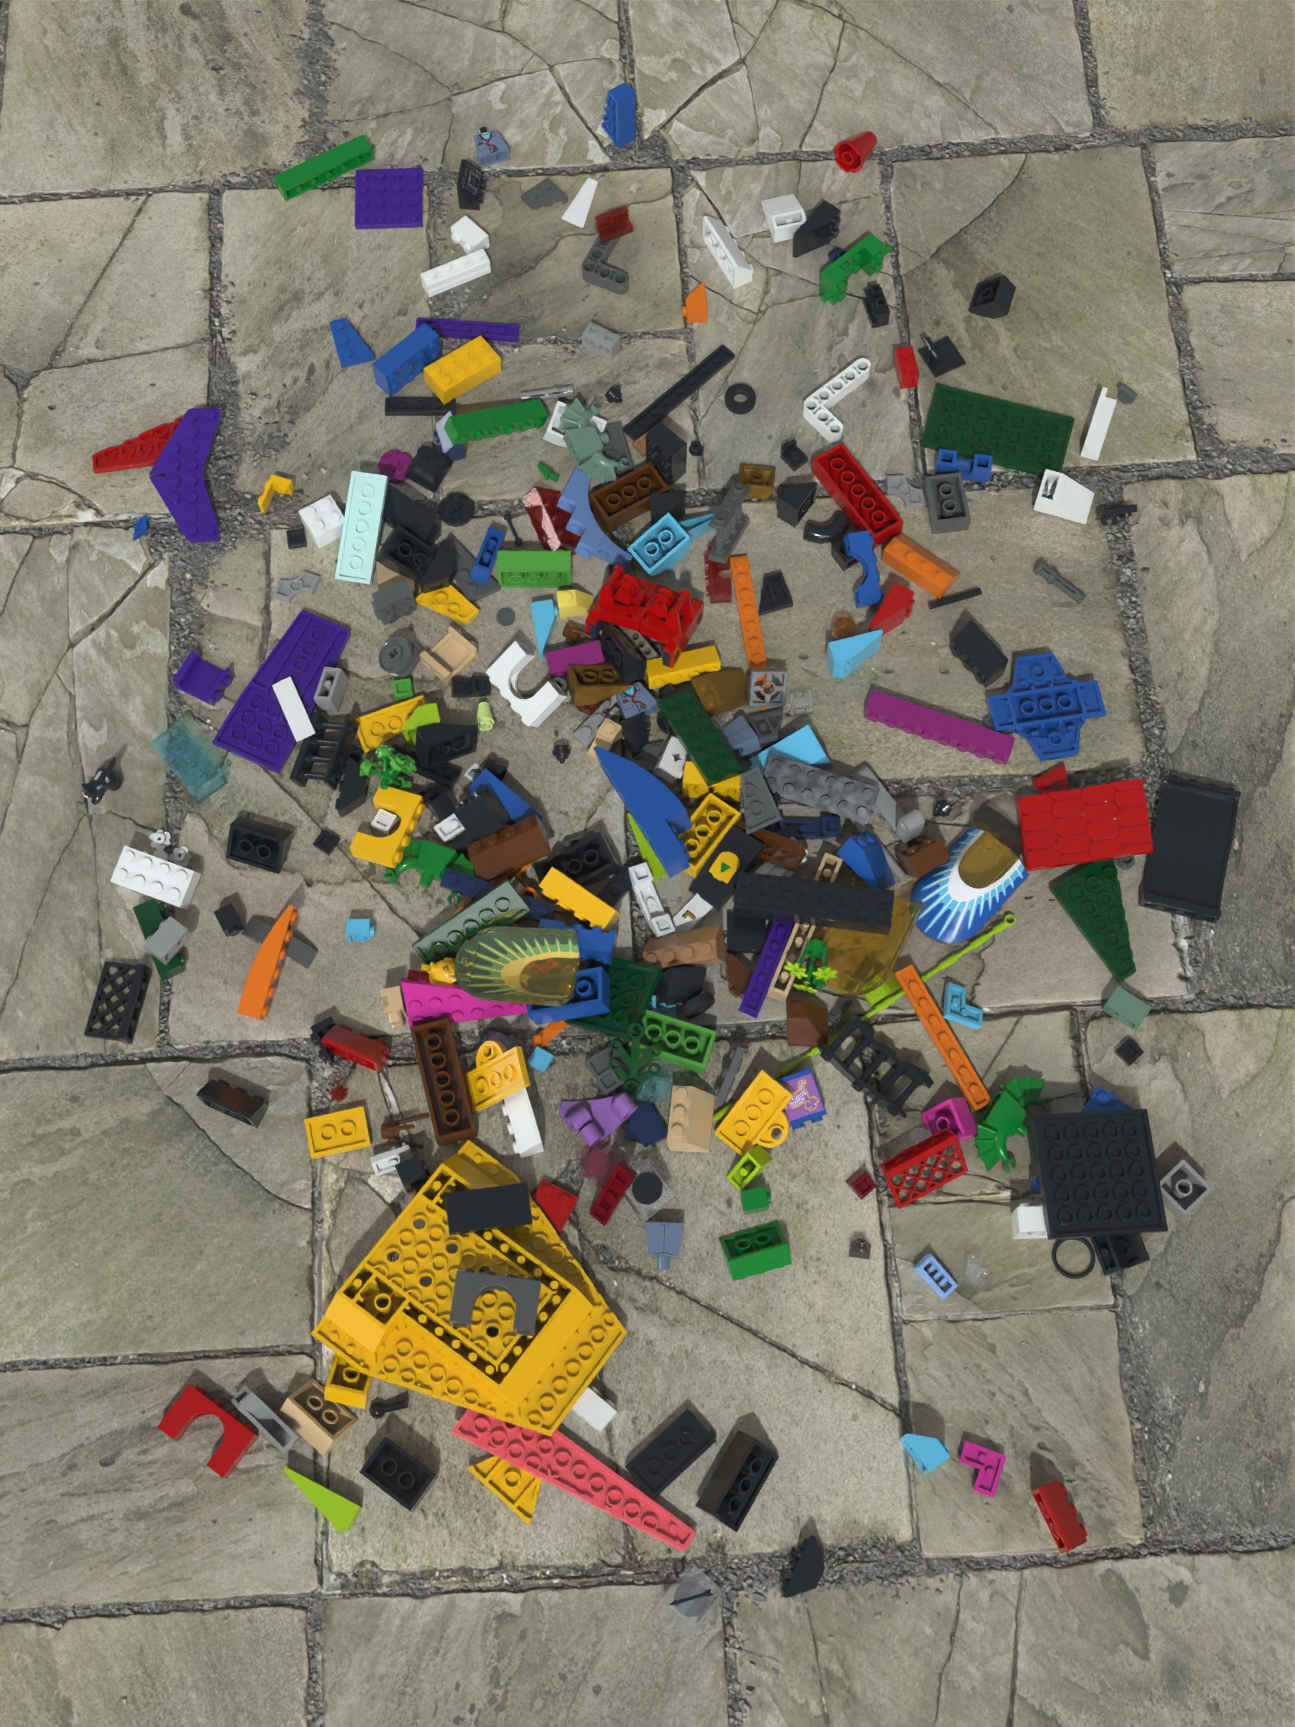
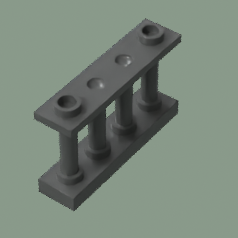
M733 483L709 522L708 527L715 528L717 531L716 542L708 553V560L725 564L750 523V517L742 515V503L750 492L751 487Z

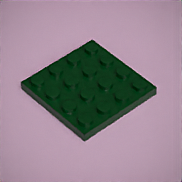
M613 957L611 965L606 964L605 966L591 960L587 969L602 966L610 976V1012L564 1020V1022L569 1026L632 1042L628 1028L634 1021L642 1022L663 970L659 967ZM634 1026L636 1031H638L639 1026Z

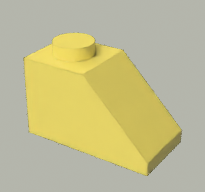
M575 589L557 591L560 618L589 615L595 606L594 596Z

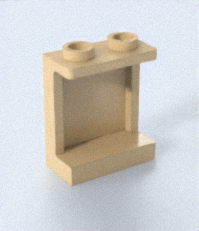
M450 626L448 634L428 653L424 650L419 654L422 665L448 685L452 677L456 678L478 657L476 644L471 640H466L460 630H455Z

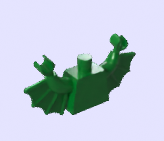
M425 839L418 841L410 840L408 847H405L403 851V858L397 864L394 871L386 870L384 873L386 878L392 874L388 881L396 882L399 873H403L408 869H416L422 875L419 884L426 888L430 887L433 880L441 882L447 868L478 878L474 873L472 863L465 858L464 853L458 855L453 849ZM451 891L452 893L447 897L448 902L452 904V898L456 896V903L459 904L461 902L460 896L456 892Z
M1030 1074L1024 1078L1013 1077L1008 1084L1001 1085L1003 1091L996 1092L977 1124V1136L974 1139L978 1147L977 1158L984 1162L987 1172L1000 1159L1004 1161L1002 1168L1005 1172L1010 1171L1007 1163H1010L1012 1168L1016 1167V1161L1008 1157L1009 1154L1005 1146L1007 1137H1013L1016 1133L1021 1137H1025L1028 1134L1030 1128L1023 1123L1027 1116L1025 1109L1028 1106L1040 1105L1041 1109L1045 1111L1051 1109L1044 1106V1101L1052 1102L1051 1098H1044L1043 1100L1039 1098L1045 1079H1035Z

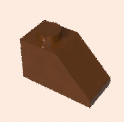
M729 953L727 955L728 991L735 998L739 997L742 1000L753 972Z

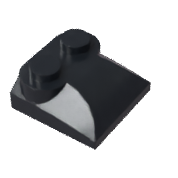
M421 446L406 470L404 477L435 494L453 463L447 456L429 446Z

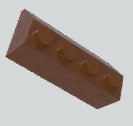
M536 814L467 845L469 858L478 879L487 882L496 880L551 854L546 828Z

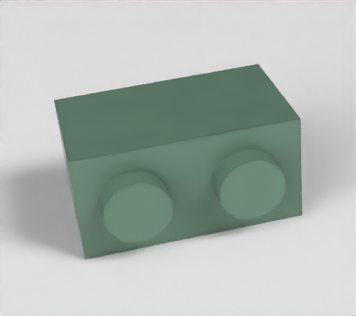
M1117 986L1102 1010L1136 1032L1152 1007L1149 1006L1146 1000L1132 995L1129 989Z

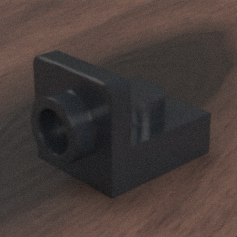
M795 439L783 444L780 456L794 472L808 462V457L796 446L797 441Z

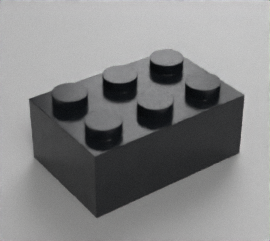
M660 422L646 435V464L651 462L664 482H668L672 486L686 473L687 443Z
M386 1436L359 1471L412 1513L439 1477Z

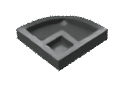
M619 1043L614 1044L616 1048L620 1047ZM610 1047L584 1061L605 1096L623 1085L622 1079L608 1066L611 1058L618 1057L622 1063L621 1067L628 1075L630 1073V1068ZM612 1061L613 1066H618L616 1061Z

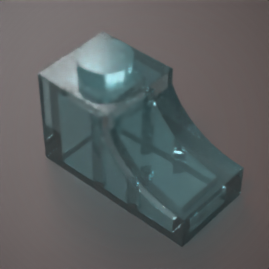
M655 1076L649 1078L642 1084L643 1088L640 1094L631 1096V1099L671 1104L674 1079Z

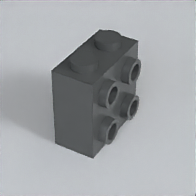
M405 578L372 593L373 601L371 604L374 609L373 612L377 620H381L384 625L394 623L397 619L409 616L417 610L413 592Z

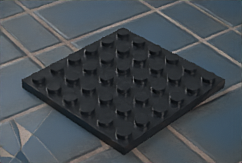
M1147 1109L1029 1116L1048 1240L1168 1231Z

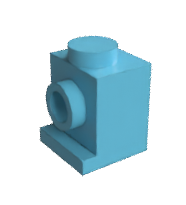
M347 919L346 939L348 944H352V940L366 942L375 937V925H372L370 919Z

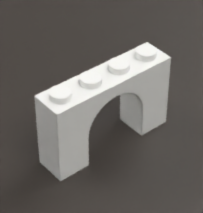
M515 641L486 673L490 677V682L501 690L500 694L509 700L511 708L522 716L521 720L527 726L538 727L568 696L557 683L550 681L529 699H524L520 695L517 688L518 675L535 656L524 643Z

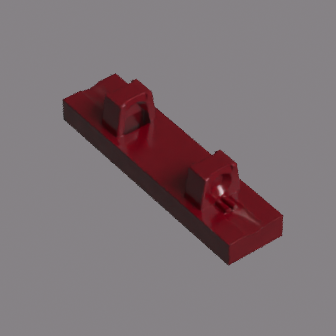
M621 1160L615 1167L589 1214L605 1226L612 1218L638 1173Z

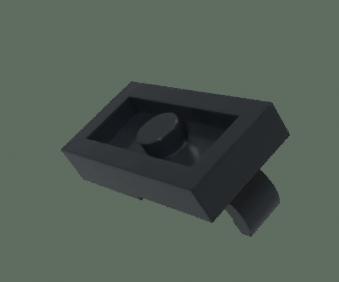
M1137 504L1097 510V516H1103L1101 521L1103 526L1107 525L1108 518H1111L1112 524H1116L1117 518L1114 514H1121V517L1132 516V512H1138Z

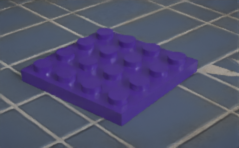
M423 168L356 170L355 229L423 227Z

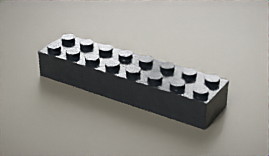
M738 871L733 916L889 935L895 890Z

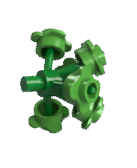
M388 745L379 746L375 751L378 759L383 761H378L376 764L374 759H366L362 762L360 776L372 777L374 774L380 776L382 782L380 788L383 790H387L389 784H392V788L407 792L411 788L412 783L406 780V776L402 775L395 780L394 778L402 771L408 774L412 770L414 772L417 770L415 761L411 757L404 756L401 753L394 755L395 749Z

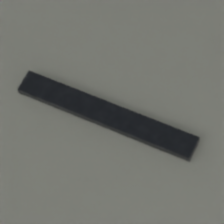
M722 344L623 428V432L632 440H637L735 358V354Z

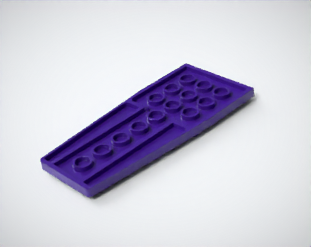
M301 611L239 696L212 741L213 745L280 774L298 742L295 740L272 685L291 677L310 720L317 707L314 696L324 667H336L350 638L349 630L307 611Z

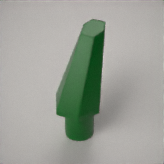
M541 461L539 462L538 469L545 480L551 479L557 482L559 475L553 473V469Z

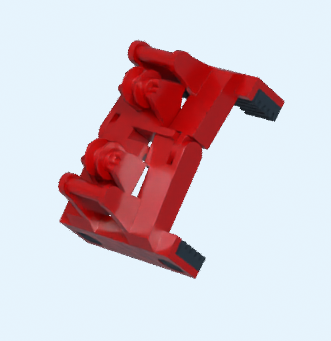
M616 565L607 583L602 585L599 600L585 620V633L592 635V639H596L602 630V622L604 621L634 631L640 630L641 634L666 644L663 648L662 665L673 668L703 619L704 602L696 598L691 599V594L688 590L682 589L678 593L657 582L650 584L651 581L631 576V574L627 575L622 566ZM616 601H617V602H622V603L628 604V605H630V606H625V605L618 604V603H616Z

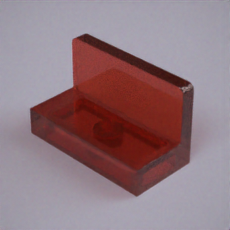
M626 205L594 217L595 229L603 243L634 231L629 221Z

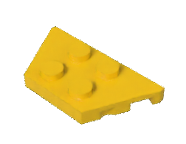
M497 1456L469 1466L468 1470L523 1521L528 1525L531 1524L542 1479Z

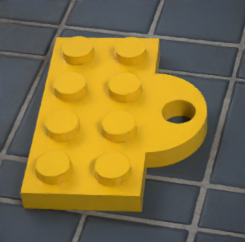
M499 1041L484 1042L477 1052V1068L464 1074L472 1112L477 1113L530 1086L522 1047H514L507 1051L505 1045Z
M761 1070L714 1134L742 1157L757 1144L768 1148L778 1146L787 1139L790 1133V1121L783 1110L794 1097V1094L765 1070ZM774 1128L782 1130V1137L780 1139L774 1138L772 1134Z

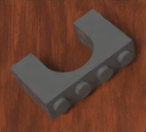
M471 1269L457 1271L449 1318L450 1326L471 1329L473 1311L477 1299L484 1292L497 1289L508 1293L515 1302L516 1311L513 1334L534 1337L541 1281H537L535 1277L520 1279L512 1274L496 1276L494 1272L485 1271L483 1274L474 1273L475 1271Z

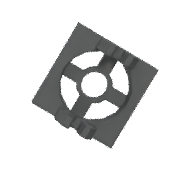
M786 668L750 669V676L746 677L748 685H745L748 694V706H785L788 670ZM766 675V681L762 685H755L761 676ZM772 675L777 677L779 685H775L772 682ZM769 683L772 684L773 690L765 693L763 690L764 686ZM754 691H762L764 700L759 699ZM778 691V695L770 700L771 695Z

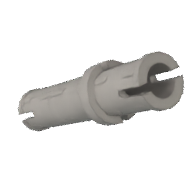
M572 385L564 387L553 386L550 389L520 392L521 402L535 399L558 400V398L574 396ZM564 391V393L548 395V393ZM546 394L545 396L530 397L531 395Z

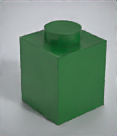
M765 1187L740 1192L744 1215L768 1211L769 1204H772L770 1192H766Z

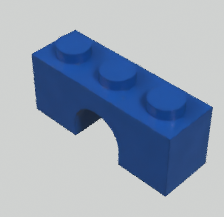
M939 449L935 475L961 472L962 479L988 483L993 456L975 454L971 460H962L957 457V451Z

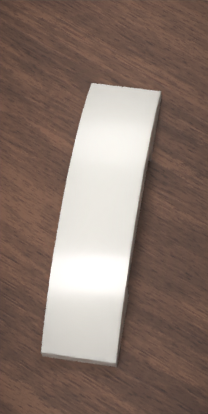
M647 863L629 867V876L635 896L654 934L658 938L675 932L676 930L669 914H665L652 884L653 877Z

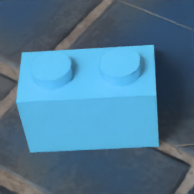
M907 1433L899 1439L924 1475H927L950 1458L948 1454L950 1452L949 1448L943 1441L939 1442L937 1438Z

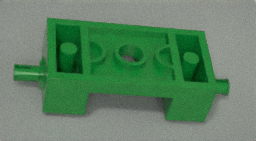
M871 233L821 272L819 293L822 295L820 297L824 303L828 300L832 305L844 300L848 278L853 274H857L860 269L869 276H872L875 272L878 273L883 268L885 255L892 250L891 245L883 244Z

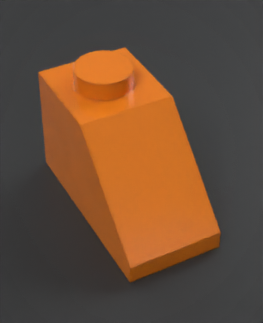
M701 283L685 299V306H682L683 317H686L687 324L707 322L708 311L705 283Z

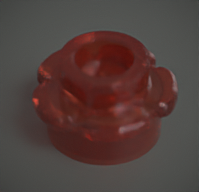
M343 1084L334 1088L329 1093L332 1097L331 1100L340 1102L348 1096L346 1094L348 1088H345Z

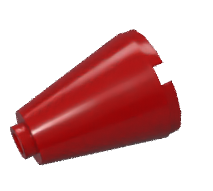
M866 131L838 143L834 149V154L836 153L837 157L835 161L838 166L847 173L858 172L877 144L875 134L871 131Z

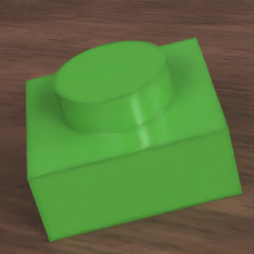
M410 678L392 681L395 701L413 698Z

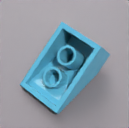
M882 629L829 642L826 662L831 677H846L877 652L883 635Z

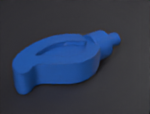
M144 516L135 523L133 541L147 533V523L150 521L149 516Z

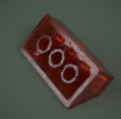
M535 486L522 501L543 549L548 551H571V556L577 554L574 551L581 537L566 530L571 515L569 512L557 507L561 492Z

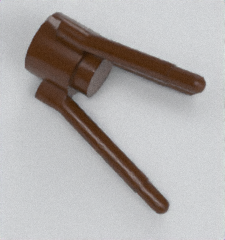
M570 623L565 626L562 636L566 638L565 642L571 646H577L573 641H578L581 635L592 638V635L585 633V630ZM598 635L597 639L602 640V636Z
M429 1114L382 1123V1139H388V1143L402 1144L404 1142L411 1147L424 1148L422 1144L396 1139L395 1137H399L400 1130L415 1128V1125L400 1124L428 1118Z

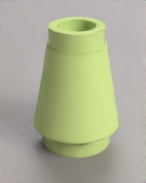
M481 702L478 704L476 725L482 731L490 730L494 724L489 703Z

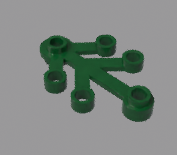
M640 1021L632 1022L628 1028V1033L632 1037L631 1056L622 1047L623 1042L621 1039L614 1038L610 1043L611 1050L615 1051L630 1068V1073L628 1075L621 1067L622 1063L618 1057L611 1058L608 1066L622 1079L623 1090L630 1096L640 1094L643 1088L642 1084L652 1076L658 1075L661 1070L660 1065L653 1062L649 1065L646 1072L638 1076V1069L653 1057H658L662 1052V1046L654 1043L649 1051L639 1058L640 1040L645 1032V1025ZM634 1026H639L641 1031H636ZM613 1043H619L620 1047L616 1048ZM652 1048H658L659 1052L655 1053ZM612 1061H616L618 1066H613ZM651 1067H656L657 1072H653ZM630 1083H635L636 1088H632Z

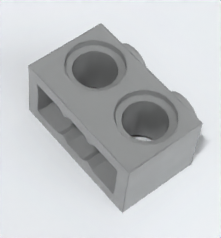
M592 322L588 324L582 333V347L610 361H613L621 349L619 335Z

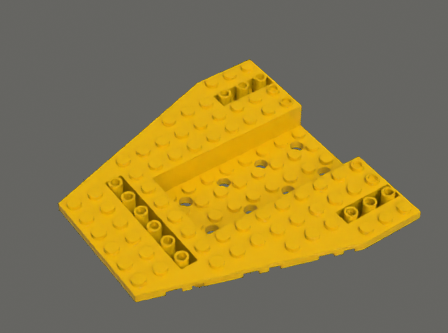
M467 1140L457 1154L451 1156L438 1167L335 1294L324 1318L311 1334L362 1374L551 1437L627 1335V1331L607 1306L601 1294L595 1289L589 1277L569 1252L565 1243L557 1235V1232L539 1206L533 1201L530 1194L532 1224L449 1235L445 1193L521 1183L515 1173L470 1140ZM416 1220H424L426 1223L424 1228L416 1229L414 1227ZM449 1244H455L458 1246V1251L450 1254L446 1251V1248ZM396 1252L399 1254V1259L395 1262H390L387 1259L388 1254ZM487 1268L494 1272L496 1276L512 1274L520 1279L535 1277L537 1281H541L534 1337L513 1334L516 1311L515 1302L508 1293L497 1289L486 1291L477 1299L474 1306L471 1329L450 1326L449 1318L457 1271L471 1269L475 1271L474 1273H479L482 1269ZM423 1277H430L432 1283L430 1286L424 1287L420 1284V1280ZM489 1327H496L499 1333L496 1337H489L486 1331Z

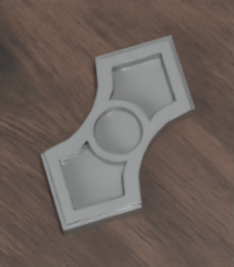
M886 475L887 494L900 498L905 504L906 509H924L922 489H916L909 485L905 475Z
M303 571L295 579L288 581L279 580L272 596L274 599L290 604L298 595L314 594L321 581V577Z

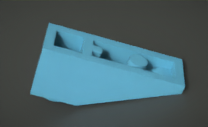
M552 599L530 603L540 660L545 657L556 625L555 617H558L557 606H553Z

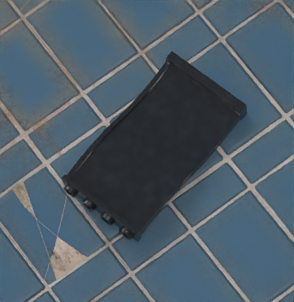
M1165 775L1160 785L1161 793L1152 836L1154 851L1148 854L1139 906L1216 924L1221 916L1222 892L1241 792L1229 787H1217L1212 783L1204 784L1194 779L1186 780L1176 775Z

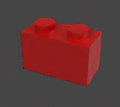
M913 346L895 348L893 362L900 389L917 387L920 374Z

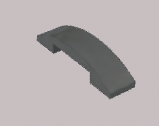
M250 918L241 935L256 943L260 942L263 944L273 926L255 918ZM293 936L290 941H287L285 948L287 949L286 956L291 961L307 969L318 953Z

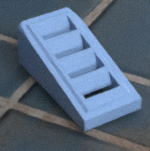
M926 1254L913 1267L917 1274L942 1299H945L958 1286L932 1254ZM928 1263H930L931 1265L926 1270H924L923 1268ZM936 1269L937 1272L930 1277L929 1274ZM941 1275L943 1278L936 1284L934 1281ZM947 1281L949 1284L941 1290L940 1287Z

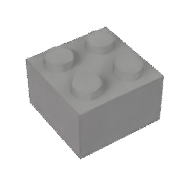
M1184 1159L1160 1180L1163 1204L1179 1221L1213 1190Z

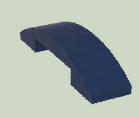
M781 817L782 820L765 827V830L787 838L794 837L796 840H814L841 836L840 817H821V819H784V817Z

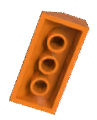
M904 534L894 537L883 550L881 561L937 599H942L962 574Z

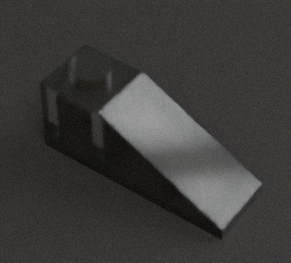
M982 803L974 815L970 827L983 830L984 835L1020 854L1022 852L1020 829L1001 813Z

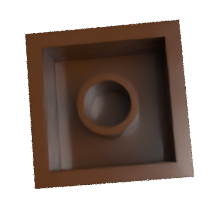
M927 835L919 836L915 839L916 842L911 845L902 846L899 849L900 851L895 854L903 871L907 875L918 878L951 859L942 839Z

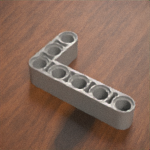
M867 766L862 767L849 776V778L880 787L873 812L901 847L913 843L916 838L921 836L925 824L922 814L917 809H914L906 815Z

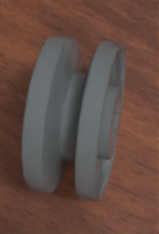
M396 636L386 641L382 646L378 662L380 667L393 677L403 678L412 673L416 668L420 653L415 644L409 642L405 637Z

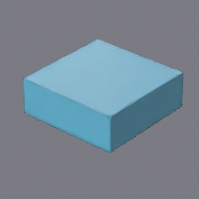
M537 1046L527 1061V1065L544 1074L554 1055Z

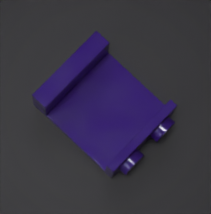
M191 651L172 681L177 689L214 707L221 700L226 687L231 685L233 675L229 668L226 667L224 671L202 661L198 653Z

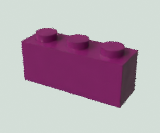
M599 640L545 653L551 679L557 677L565 678L568 665H596L605 663Z

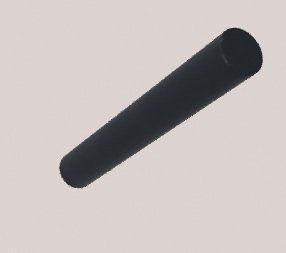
M980 588L932 601L928 603V607L931 610L982 595V591Z

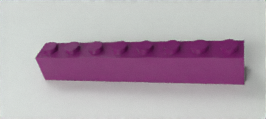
M875 690L871 693L864 717L872 722L878 721L890 728L896 727L905 733L919 735L925 740H934L943 746H952L961 752L972 753L978 758L990 759L996 764H1007L1016 739Z

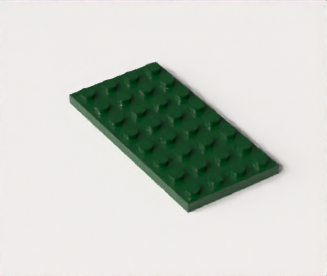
M937 385L920 446L937 451L939 449L957 451V456L973 459L975 454L993 456V465L1043 477L1046 469L1061 473L1075 418Z

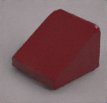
M858 1169L845 1181L861 1200L876 1188L868 1174L861 1169Z

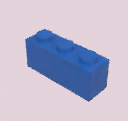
M492 527L488 528L472 569L471 580L485 585L488 584L497 561V551H501L506 532Z

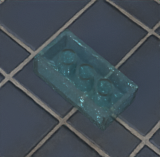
M179 721L150 742L155 752L197 805L228 784L224 773L182 721Z

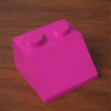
M965 1097L950 1098L921 1114L929 1137L946 1127L957 1134L958 1144L977 1136V1127Z

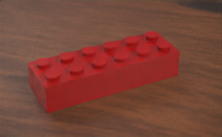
M843 443L812 460L811 471L856 530H869L870 535L873 537L874 548L902 533L904 521Z

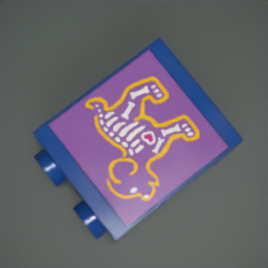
M811 1068L777 1079L779 1083L794 1094V1097L783 1110L793 1130L804 1127L803 1122L811 1120V1123L823 1120L822 1116L827 1113Z

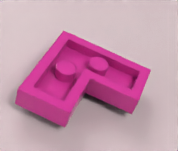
M964 1441L958 1462L978 1469L972 1491L994 1498L1006 1456Z

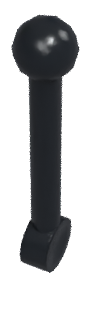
M504 514L503 518L507 521L515 538V545L521 546L522 540L518 538L510 521V515Z

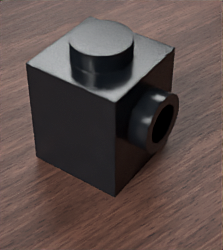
M231 903L214 911L226 937L236 936L241 930L245 929Z

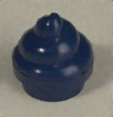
M836 248L829 253L828 257L833 263L844 255L846 251L842 250V248Z

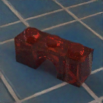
M708 546L707 553H704V564H708V569H705V580L709 582V585L706 586V597H709L710 603H731V578H722L718 575L721 571L730 570V557L725 564L708 560V553L713 546Z

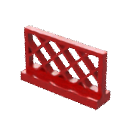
M946 1127L878 1164L898 1209L968 1172L958 1145L957 1134L950 1128ZM953 1145L954 1149L951 1156L945 1155L946 1148ZM937 1156L934 1165L926 1164L929 1157ZM942 1157L949 1159L945 1169L938 1167ZM953 1162H959L961 1168H959L956 1171H951L950 1169L953 1165ZM920 1165L916 1175L909 1173L912 1166ZM924 1167L931 1169L928 1178L921 1177ZM936 1171L944 1172L941 1179L933 1180ZM898 1174L902 1175L899 1184L892 1183V1177ZM907 1177L914 1178L910 1188L903 1186ZM919 1180L926 1182L923 1189L916 1190ZM901 1190L909 1191L907 1197L900 1201L899 1195Z

